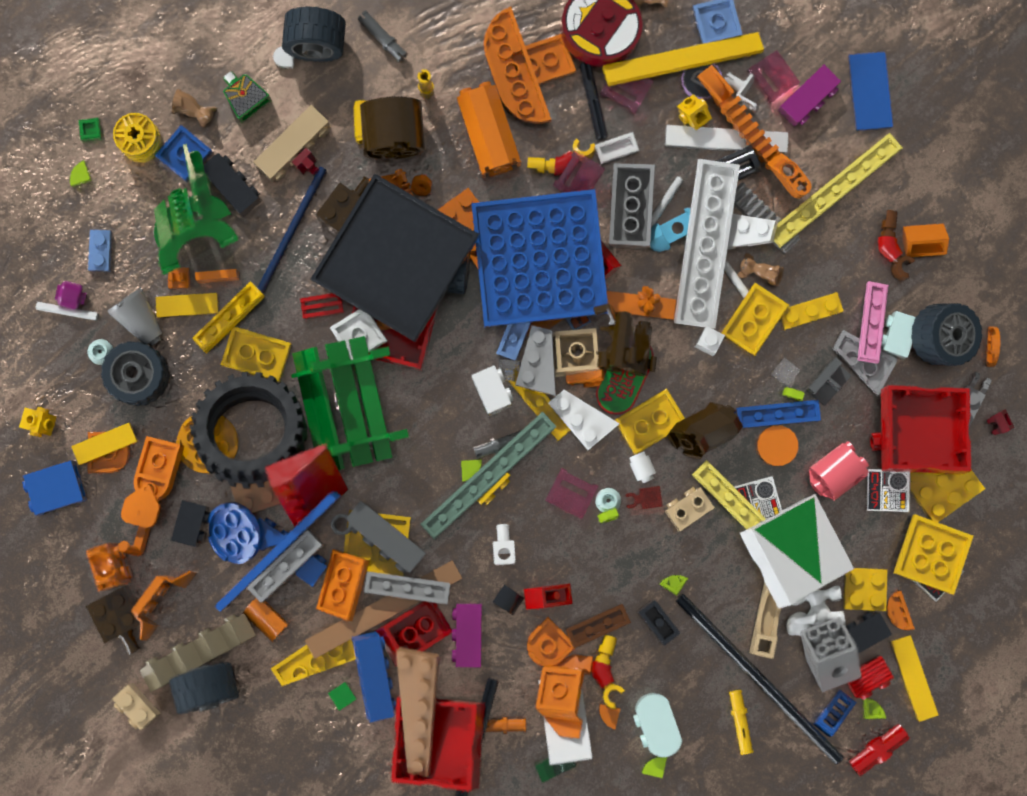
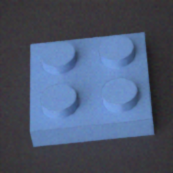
M713 0L693 5L692 9L702 44L742 36L733 0Z

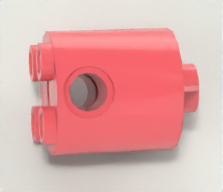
M847 441L840 444L809 468L810 484L819 496L835 501L868 476L867 467L869 465L862 456L858 457L856 455L855 448Z

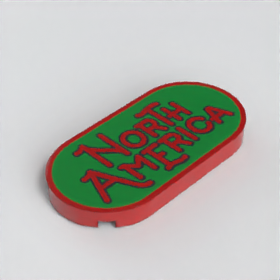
M651 346L649 352V359H651V356H654L653 349ZM623 369L621 372L605 370L604 380L601 381V384L596 389L597 402L601 409L608 414H624L634 406L647 376L631 375L630 372Z

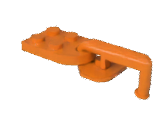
M146 436L134 476L135 492L125 498L121 511V517L124 522L139 527L133 546L129 545L127 541H122L118 545L119 552L133 556H141L143 554L150 529L156 524L160 512L158 501L167 497L172 490L184 450L183 445Z

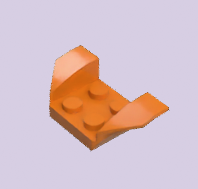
M188 571L177 578L165 575L156 576L131 610L136 619L140 621V640L148 641L159 626L146 617V614L148 612L152 613L157 607V599L161 595L164 596L171 587L168 584L172 583L181 588H187L197 574L196 572Z
M573 654L556 666L542 668L536 709L561 737L580 739L583 720L577 714L584 675L591 674L593 656Z

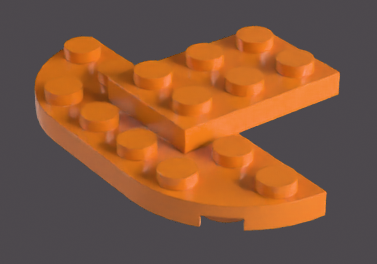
M508 7L492 19L484 36V53L499 97L504 107L513 116L522 121L535 124L551 122V117L539 85L576 73L570 52L564 45L561 34L525 46L511 7Z

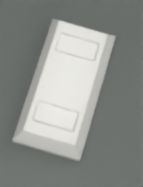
M633 132L595 145L601 164L639 151Z

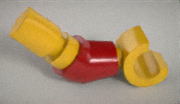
M576 138L573 142L572 152L568 151L559 157L556 156L555 159L549 158V161H546L545 158L528 157L527 168H537V173L549 171V173H553L555 176L569 174L579 161L587 162L594 157L595 143L590 144V148L587 151H580L578 149L580 143Z
M605 635L602 645L600 644L598 649L600 655L596 656V660L592 662L591 674L600 688L605 690L603 695L604 704L610 709H616V703L610 702L608 695L613 691H617L621 695L625 690L613 684L615 680L611 672L612 666H610L611 659L609 658L613 656L617 638Z

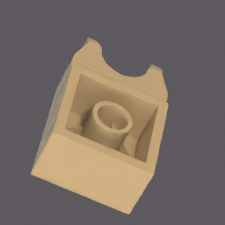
M596 328L556 331L553 333L555 377L600 370L597 367L598 355L596 351H599ZM576 349H580L583 352L580 356L573 355V353H576Z

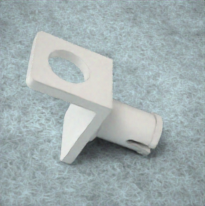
M729 72L727 74L728 78L725 77V80L732 89L737 91L736 97L739 96L741 98L738 104L745 105L748 110L756 114L758 111L757 104L744 97L754 82V75L750 74L747 80L743 81Z
M499 524L496 526L497 541L493 542L494 564H515L514 540L510 541L509 525ZM510 553V557L505 560L500 559L498 554Z

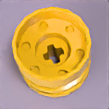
M129 113L122 116L116 122L113 129V139L116 146L130 160L148 162L156 157L155 154L162 147V135L146 115ZM138 132L137 138L134 139L135 133Z

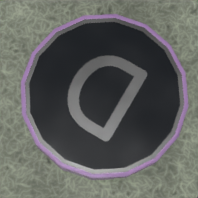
M709 64L684 70L681 81L685 93L689 96L695 95L697 98L704 100L712 98L697 76L711 65L721 74L718 66Z

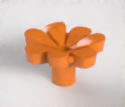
M643 286L642 292H638V297L641 299L638 301L639 308L644 307L645 313L654 311L655 303L661 299L660 295L654 294L653 289L648 286Z

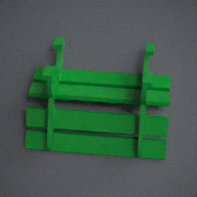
M187 143L183 145L193 196L189 197L187 188H178L168 196L170 207L167 208L164 199L154 209L156 219L154 238L158 247H160L158 262L163 275L181 267L177 259L178 252L186 242L193 238L201 236L212 237L219 242L221 248L239 240L233 228L219 220L230 215L231 212L222 200L211 195L208 177L204 171L202 155L199 151L189 153ZM196 211H197V216H198V217H200V216L202 217L201 219H199V220H197V221H195L194 215H193V212H196Z
M365 336L348 340L353 357L352 360L349 358L345 340L325 344L328 360L320 361L317 347L292 353L296 373L291 374V378L298 377L313 447L316 448L326 444L338 470L345 469L341 453L349 451L353 467L373 462L369 442H372L376 461L393 458L388 438H390V441L409 437L407 429L391 433L386 431L370 360L389 356L390 351L389 347L371 350L369 355ZM351 364H354L370 433L369 438L366 433ZM323 370H331L347 443L339 444Z

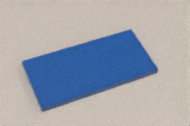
M885 52L849 55L856 131L893 128Z

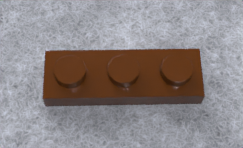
M623 604L565 630L573 648H577L630 624L631 621Z

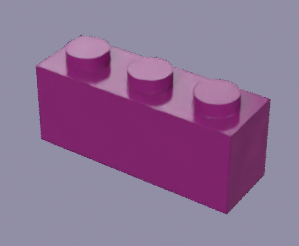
M823 64L779 107L778 112L794 128L799 123L801 125L805 124L810 119L808 114L813 110L817 112L825 104L823 100L827 96L832 98L839 91L838 85L841 80Z
M457 603L456 608H452V620H456V629H452V641H456V650H452V662H456V667H481L482 604Z

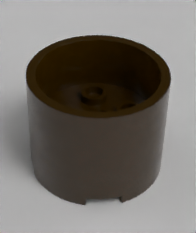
M400 96L382 97L368 100L360 105L364 157L380 160L382 156L383 158L400 160L420 156L421 151H425L422 102L420 100Z

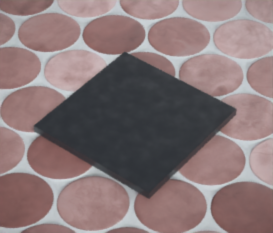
M374 173L310 280L416 343L479 239L480 234Z

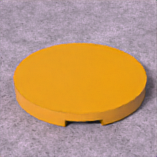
M221 416L214 428L215 442L225 456L234 459L239 447L238 433L230 420ZM189 417L182 424L176 440L177 444L184 446L181 460L188 468L196 472L210 474L205 465L202 464L193 445L190 426L194 425L191 417Z

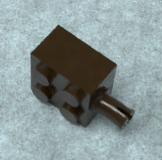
M364 176L355 190H350L342 183H339L316 213L317 219L338 234L368 185L369 178Z
M123 586L85 607L104 644L121 638L128 655L141 649L132 634L134 629L140 627V621L136 619L131 611L136 605V601L129 587Z

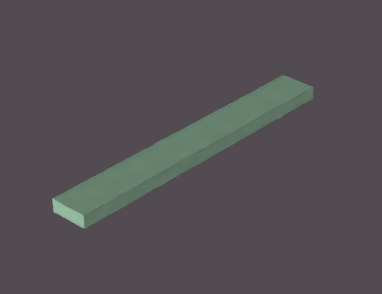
M541 412L420 525L435 540L557 426L544 412Z

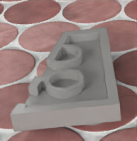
M531 326L516 386L556 396L552 330Z
M843 330L832 349L878 396L898 359L881 351L878 364L857 360L860 339Z

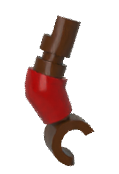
M887 210L886 220H883L881 223L883 231H881L880 237H878V249L890 263L894 262L891 266L893 277L896 280L904 281L910 277L909 273L903 271L902 263L908 266L915 259L910 256H901L903 252L897 243L898 239L895 238L896 233L894 232L897 226L898 212Z

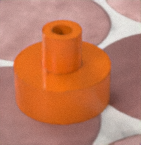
M421 174L412 179L411 188L413 193L420 196L430 193L432 181L429 177Z

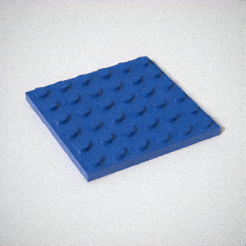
M595 189L471 203L474 231L480 234L476 242L484 327L595 315L594 307L608 303Z

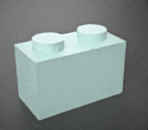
M898 311L888 315L885 327L888 328L886 334L882 336L881 351L902 360L908 358L912 346L911 329L916 317Z

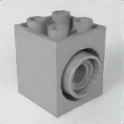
M840 617L800 631L806 661L822 692L861 678L857 648Z

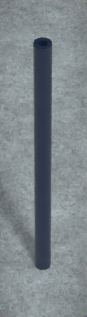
M321 166L315 174L257 287L262 293H264L327 171Z

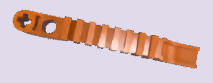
M713 65L700 73L697 78L708 90L716 106L721 109L720 112L723 115L725 114L729 123L733 124L735 131L737 130L740 133L739 136L745 139L747 146L753 148L755 154L759 157V161L766 164L765 168L767 170L770 169L792 197L802 198L807 195L811 190L810 180L795 162L778 151L779 147L776 144L774 146L770 144L771 138L768 137L766 139L764 130H759L757 128L759 124L756 121L753 123L751 120L753 116L750 113L747 115L744 112L747 109L746 106L742 105L740 107L738 103L741 98L739 96L736 98L732 97L734 90ZM784 167H788L791 169V176H786L784 174ZM802 185V190L798 191L797 187Z

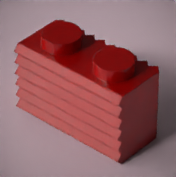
M877 655L861 664V678L848 682L847 685L855 698L864 700L872 696V691L879 687L881 690L891 684L890 680L894 679V676L883 657Z

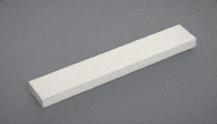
M666 126L665 147L739 151L747 147L745 139H742L739 136L740 133L737 130L735 131V129L700 127L698 130H695L691 126ZM764 131L765 138L770 137L772 140L770 144L772 146L776 144L779 147L778 151L780 153L787 154L788 132Z

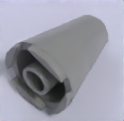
M141 287L107 311L143 344L149 343L152 346L161 340L159 335L162 334V331Z

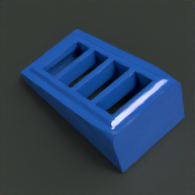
M838 690L813 725L828 737L833 736L857 702L842 690ZM838 699L842 700L845 704H847V708L841 705L838 702ZM833 706L837 707L843 713H838L835 709H833ZM828 713L837 718V721H834L831 717H829ZM823 720L828 722L832 727L828 726L825 722H823Z

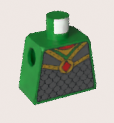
M231 71L223 78L228 84V87L223 92L241 124L272 101L270 95L247 74L242 75L238 79L234 72Z

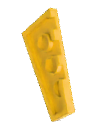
M352 639L314 659L306 644L272 667L271 670L280 684L284 686L356 659Z

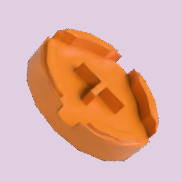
M773 425L766 428L759 435L757 452L765 463L772 466H783L790 463L796 457L798 440L795 433L789 428L782 425Z

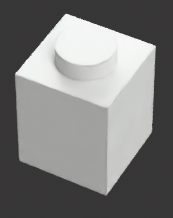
M706 326L695 347L714 356L725 335Z

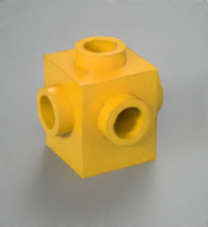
M695 95L686 98L677 106L680 112V120L683 124H689L695 130H698L712 119L705 100L699 99Z
M37 407V410L24 408L19 428L30 430L29 435L42 438L43 434L51 436L57 416L49 414L50 410Z

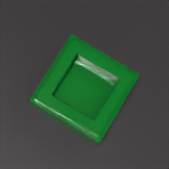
M99 117L78 120L82 142L102 139Z
M344 682L328 693L339 711L357 700L347 682Z

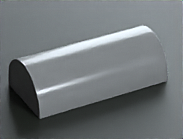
M614 163L609 235L610 246L621 249L650 248L655 165Z

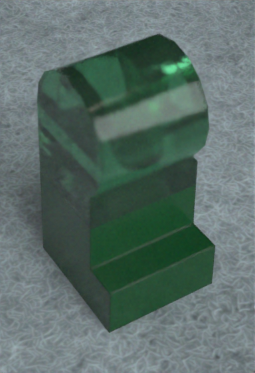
M549 757L534 763L542 783L577 766L576 762L550 765Z

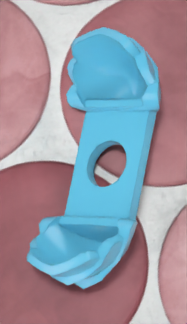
M685 208V213L662 225L656 223L652 226L650 248L653 251L662 252L671 248L670 243L687 235L691 208ZM676 222L681 223L684 227L683 232L680 234L672 231V225Z

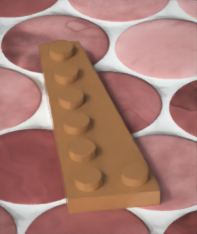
M399 648L396 654L407 771L411 774L428 777L431 772L439 655Z

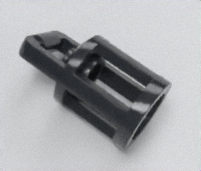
M751 146L716 160L717 162L737 165L749 161V163L740 166L738 181L761 172L759 161Z

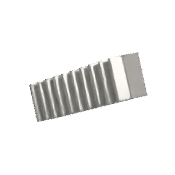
M741 182L737 186L734 206L744 216L775 220L777 223L781 221V218L777 217L775 212L771 211L770 207L766 206L756 194H753L752 190L748 189L745 183ZM797 234L781 248L774 240L773 244L785 255L800 238Z
M307 530L247 588L260 603H263L292 574L297 572L306 561L323 547V544L310 530Z
M367 571L364 593L447 604L450 583Z

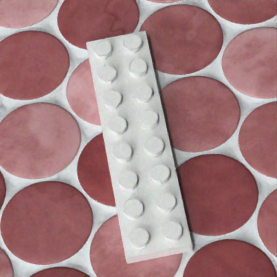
M698 159L674 323L699 327L708 326L714 329L716 327L740 165Z

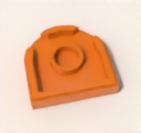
M88 432V439L104 432ZM130 446L88 462L87 473H115L120 471L129 461Z
M549 617L530 634L527 641V651L530 658L536 664L543 667L560 664L575 649L569 637Z

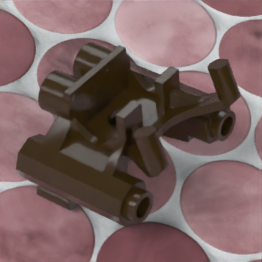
M608 303L594 307L595 315L608 312L610 317L608 327L600 326L599 330L608 332L612 337V343L606 352L596 351L598 355L597 367L610 372H621L623 369L636 376H647V369L649 372H655L657 357L651 356V359H649L652 335L651 322L638 321V325H636L634 330L631 313L619 311L615 314L613 307Z

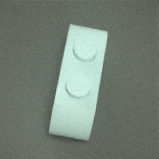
M649 693L642 696L636 703V715H633L637 728L641 727L643 735H640L644 748L648 747L651 753L659 757L673 755L680 748L682 739L668 700L657 693Z

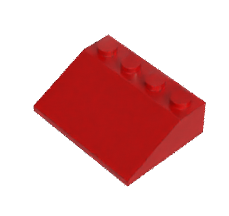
M326 444L265 467L271 488L294 527L330 493L337 491L342 496L348 490Z

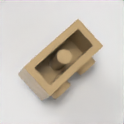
M693 486L683 493L685 495L683 499L678 501L676 498L667 504L668 509L665 510V513L678 532L714 509V506L701 487L695 489Z
M134 683L128 684L112 699L115 702V708L120 713H125L129 717L128 722L135 729L139 728L142 730L161 714Z

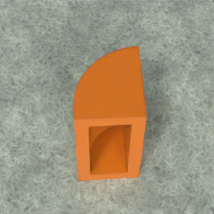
M944 223L903 226V247L906 256L947 255L949 236Z
M257 598L243 612L271 642L290 625L266 601L260 603Z

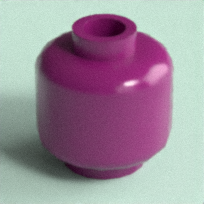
M63 281L62 284L57 286L54 300H57L58 305L61 307L76 310L79 304H84L86 292H82L83 286L79 283Z

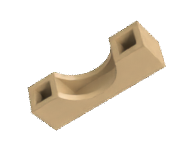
M765 581L749 653L773 659L781 608H778Z

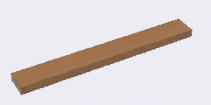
M452 560L419 579L445 582L452 585L461 580L462 577ZM385 596L356 612L353 621L343 619L306 639L305 642L314 659L349 641L352 637L362 634L420 601Z

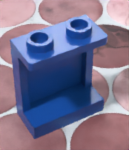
M70 460L23 475L24 481L22 485L24 491L30 497V501H28L30 511L34 512L35 515L40 516L46 512L74 503L88 501L76 461Z

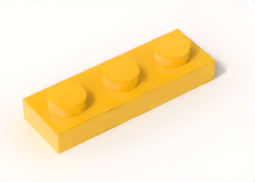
M838 292L790 306L780 319L783 329L787 330L844 311Z

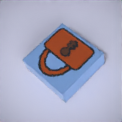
M588 316L565 318L572 330H578L591 323Z

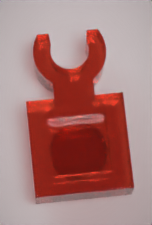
M660 486L639 489V495L634 493L625 494V497H633L634 503L627 505V508H634L638 504H641L642 509L663 507Z

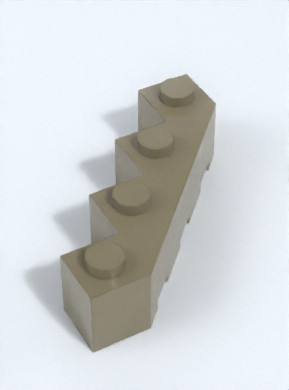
M234 614L224 619L225 624L213 631H210L208 628L198 633L199 638L185 646L182 642L172 647L173 652L159 660L156 656L146 661L147 666L142 668L140 672L149 690L153 692L169 684L171 678L200 667L255 637L256 634L246 615L243 614L236 617Z

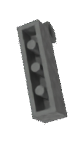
M360 501L349 515L338 514L331 521V528L336 534L346 535L351 531L356 534L359 531L365 536L362 539L371 547L375 544L381 549L379 554L387 560L392 558L397 562L395 567L404 574L406 571L411 573L427 554L363 501ZM342 517L346 518L349 523L348 528L343 532L336 528L337 520Z

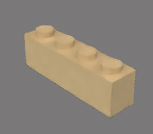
M310 105L253 161L254 164L273 183L276 180H281L286 175L285 171L290 166H294L292 161L305 148L310 151L315 146L314 142L319 137L323 138L330 130L329 121Z

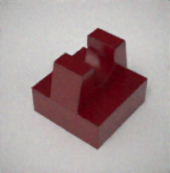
M307 148L292 161L294 166L303 175L309 171L314 176L319 171L315 166L318 160Z
M1006 409L996 413L987 420L988 424L992 422L998 424V428L992 431L993 435L1004 434L1015 428Z

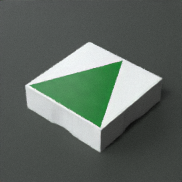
M815 494L800 500L780 511L777 515L761 521L740 533L753 560L759 566L764 581L778 608L795 603L854 569Z

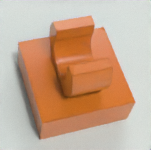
M182 267L168 273V288L190 289V268Z

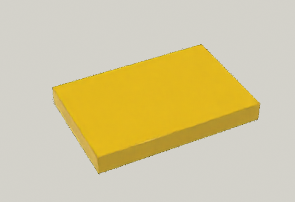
M754 283L721 334L756 356L789 307V304L757 283Z
M234 327L231 330L220 365L241 372H248L251 375L260 372L266 379L271 375L276 377L277 382L280 383L292 343Z
M665 389L618 417L615 421L619 423L617 427L634 455H637L667 437L673 426L685 419L668 389Z

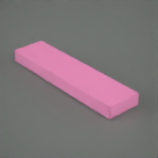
M868 281L866 284L857 358L859 361L878 364L880 361L888 285L871 281Z

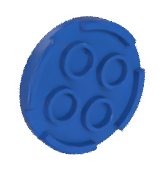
M227 502L214 508L208 518L210 535L208 540L214 552L225 562L229 561L236 564H242L254 558L260 548L261 532L252 512L236 502Z

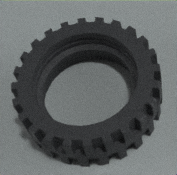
M241 372L242 377L235 378L232 374L227 376L229 380L224 383L218 380L214 383L216 388L212 391L207 389L204 392L205 399L203 401L198 399L196 403L198 412H192L191 419L194 425L190 426V432L193 436V445L202 464L205 465L210 474H215L217 480L223 482L225 479L228 481L229 486L236 487L237 483H241L244 489H250V484H257L258 488L265 487L264 482L269 481L265 467L304 452L305 447L303 443L307 441V426L300 402L297 401L293 391L289 392L284 382L278 384L276 377L269 375L268 379H266L260 372H256L255 376H249L248 372ZM246 401H263L272 404L281 413L284 419L285 430L282 440L270 453L254 460L243 461L231 459L219 450L214 438V428L220 417L228 409Z

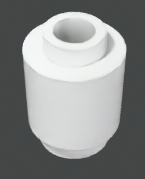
M645 451L630 457V466L637 481L642 480L643 483L654 479L653 474H656L649 455L646 456Z

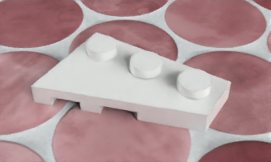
M733 214L727 249H736V247L746 245L754 246L773 243L778 223L775 220Z
M563 390L548 402L587 450L592 448L619 425L615 420L566 390Z

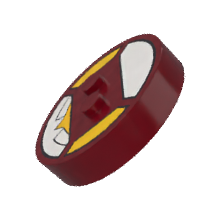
M568 0L560 21L561 37L568 51L586 64L601 67L627 59L637 47L643 27L640 10L633 0Z

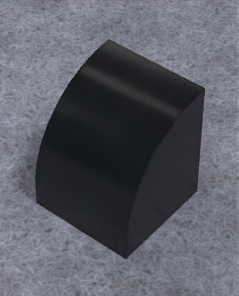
M504 584L493 600V603L514 615L525 598Z

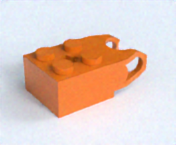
M106 543L86 551L98 591H107L132 583L130 579L133 577L132 571L129 566H126L124 560L126 554L118 550L119 543Z

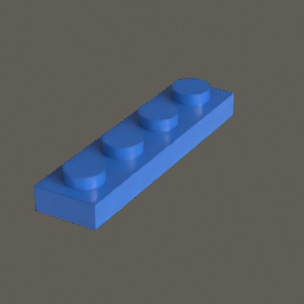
M819 400L736 408V415H738L743 424V428L821 420Z

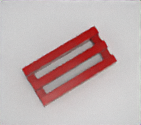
M333 293L300 298L303 319L344 313L342 298ZM333 298L338 299V301L319 303L313 305L305 304L307 302H314ZM339 305V309L307 314V310Z

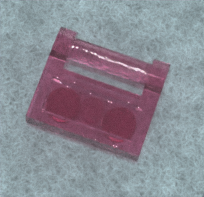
M777 50L747 70L749 74L754 75V78L768 96L767 99L770 104L800 84L798 78ZM764 69L778 91L774 92L759 70Z
M644 78L615 85L637 97L635 102L610 89L611 86H608L607 82L600 95L603 97L608 96L629 108L630 112L636 114L653 81Z
M574 150L571 154L572 158L563 173L553 183L554 187L565 193L592 190L605 170L603 166ZM578 162H583L569 186L565 185Z
M561 468L545 501L583 519L598 489V485L594 483L591 485L567 473L566 469ZM562 480L587 491L586 498L561 486Z

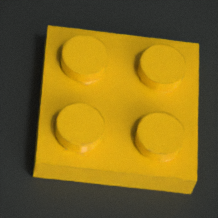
M854 568L844 574L843 609L886 611L887 570Z

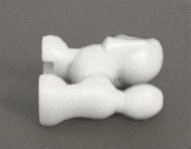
M833 586L826 590H816L791 604L795 606L807 601L811 608L808 614L795 612L788 618L786 624L788 634L801 636L800 631L840 617L845 625L844 612H831L825 603L827 599L834 602L840 601V586Z

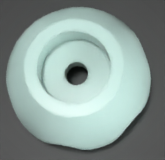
M95 340L88 347V357L93 363L102 365L105 356L109 354L113 346L107 340Z
M613 488L602 489L596 495V507L603 513L615 508L618 510L621 505V496Z

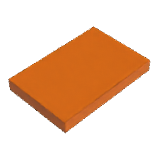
M332 549L316 609L347 621H353L369 560Z

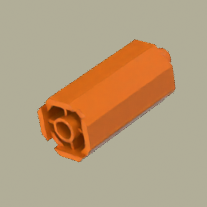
M487 81L481 83L478 88L460 90L457 103L482 178H486V173H489L490 177H495L513 170L512 166L514 164L517 167L521 166V160L496 85H491V82Z

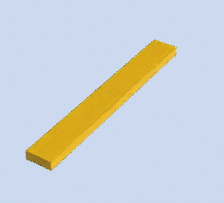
M759 32L603 65V72L607 85L612 86L760 54L764 52V47Z

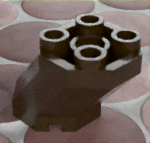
M709 402L703 410L677 422L667 436L673 447L677 450L681 447L684 450L683 454L685 456L701 459L706 452L734 439L743 428V424L738 415L735 414L736 410L732 406Z

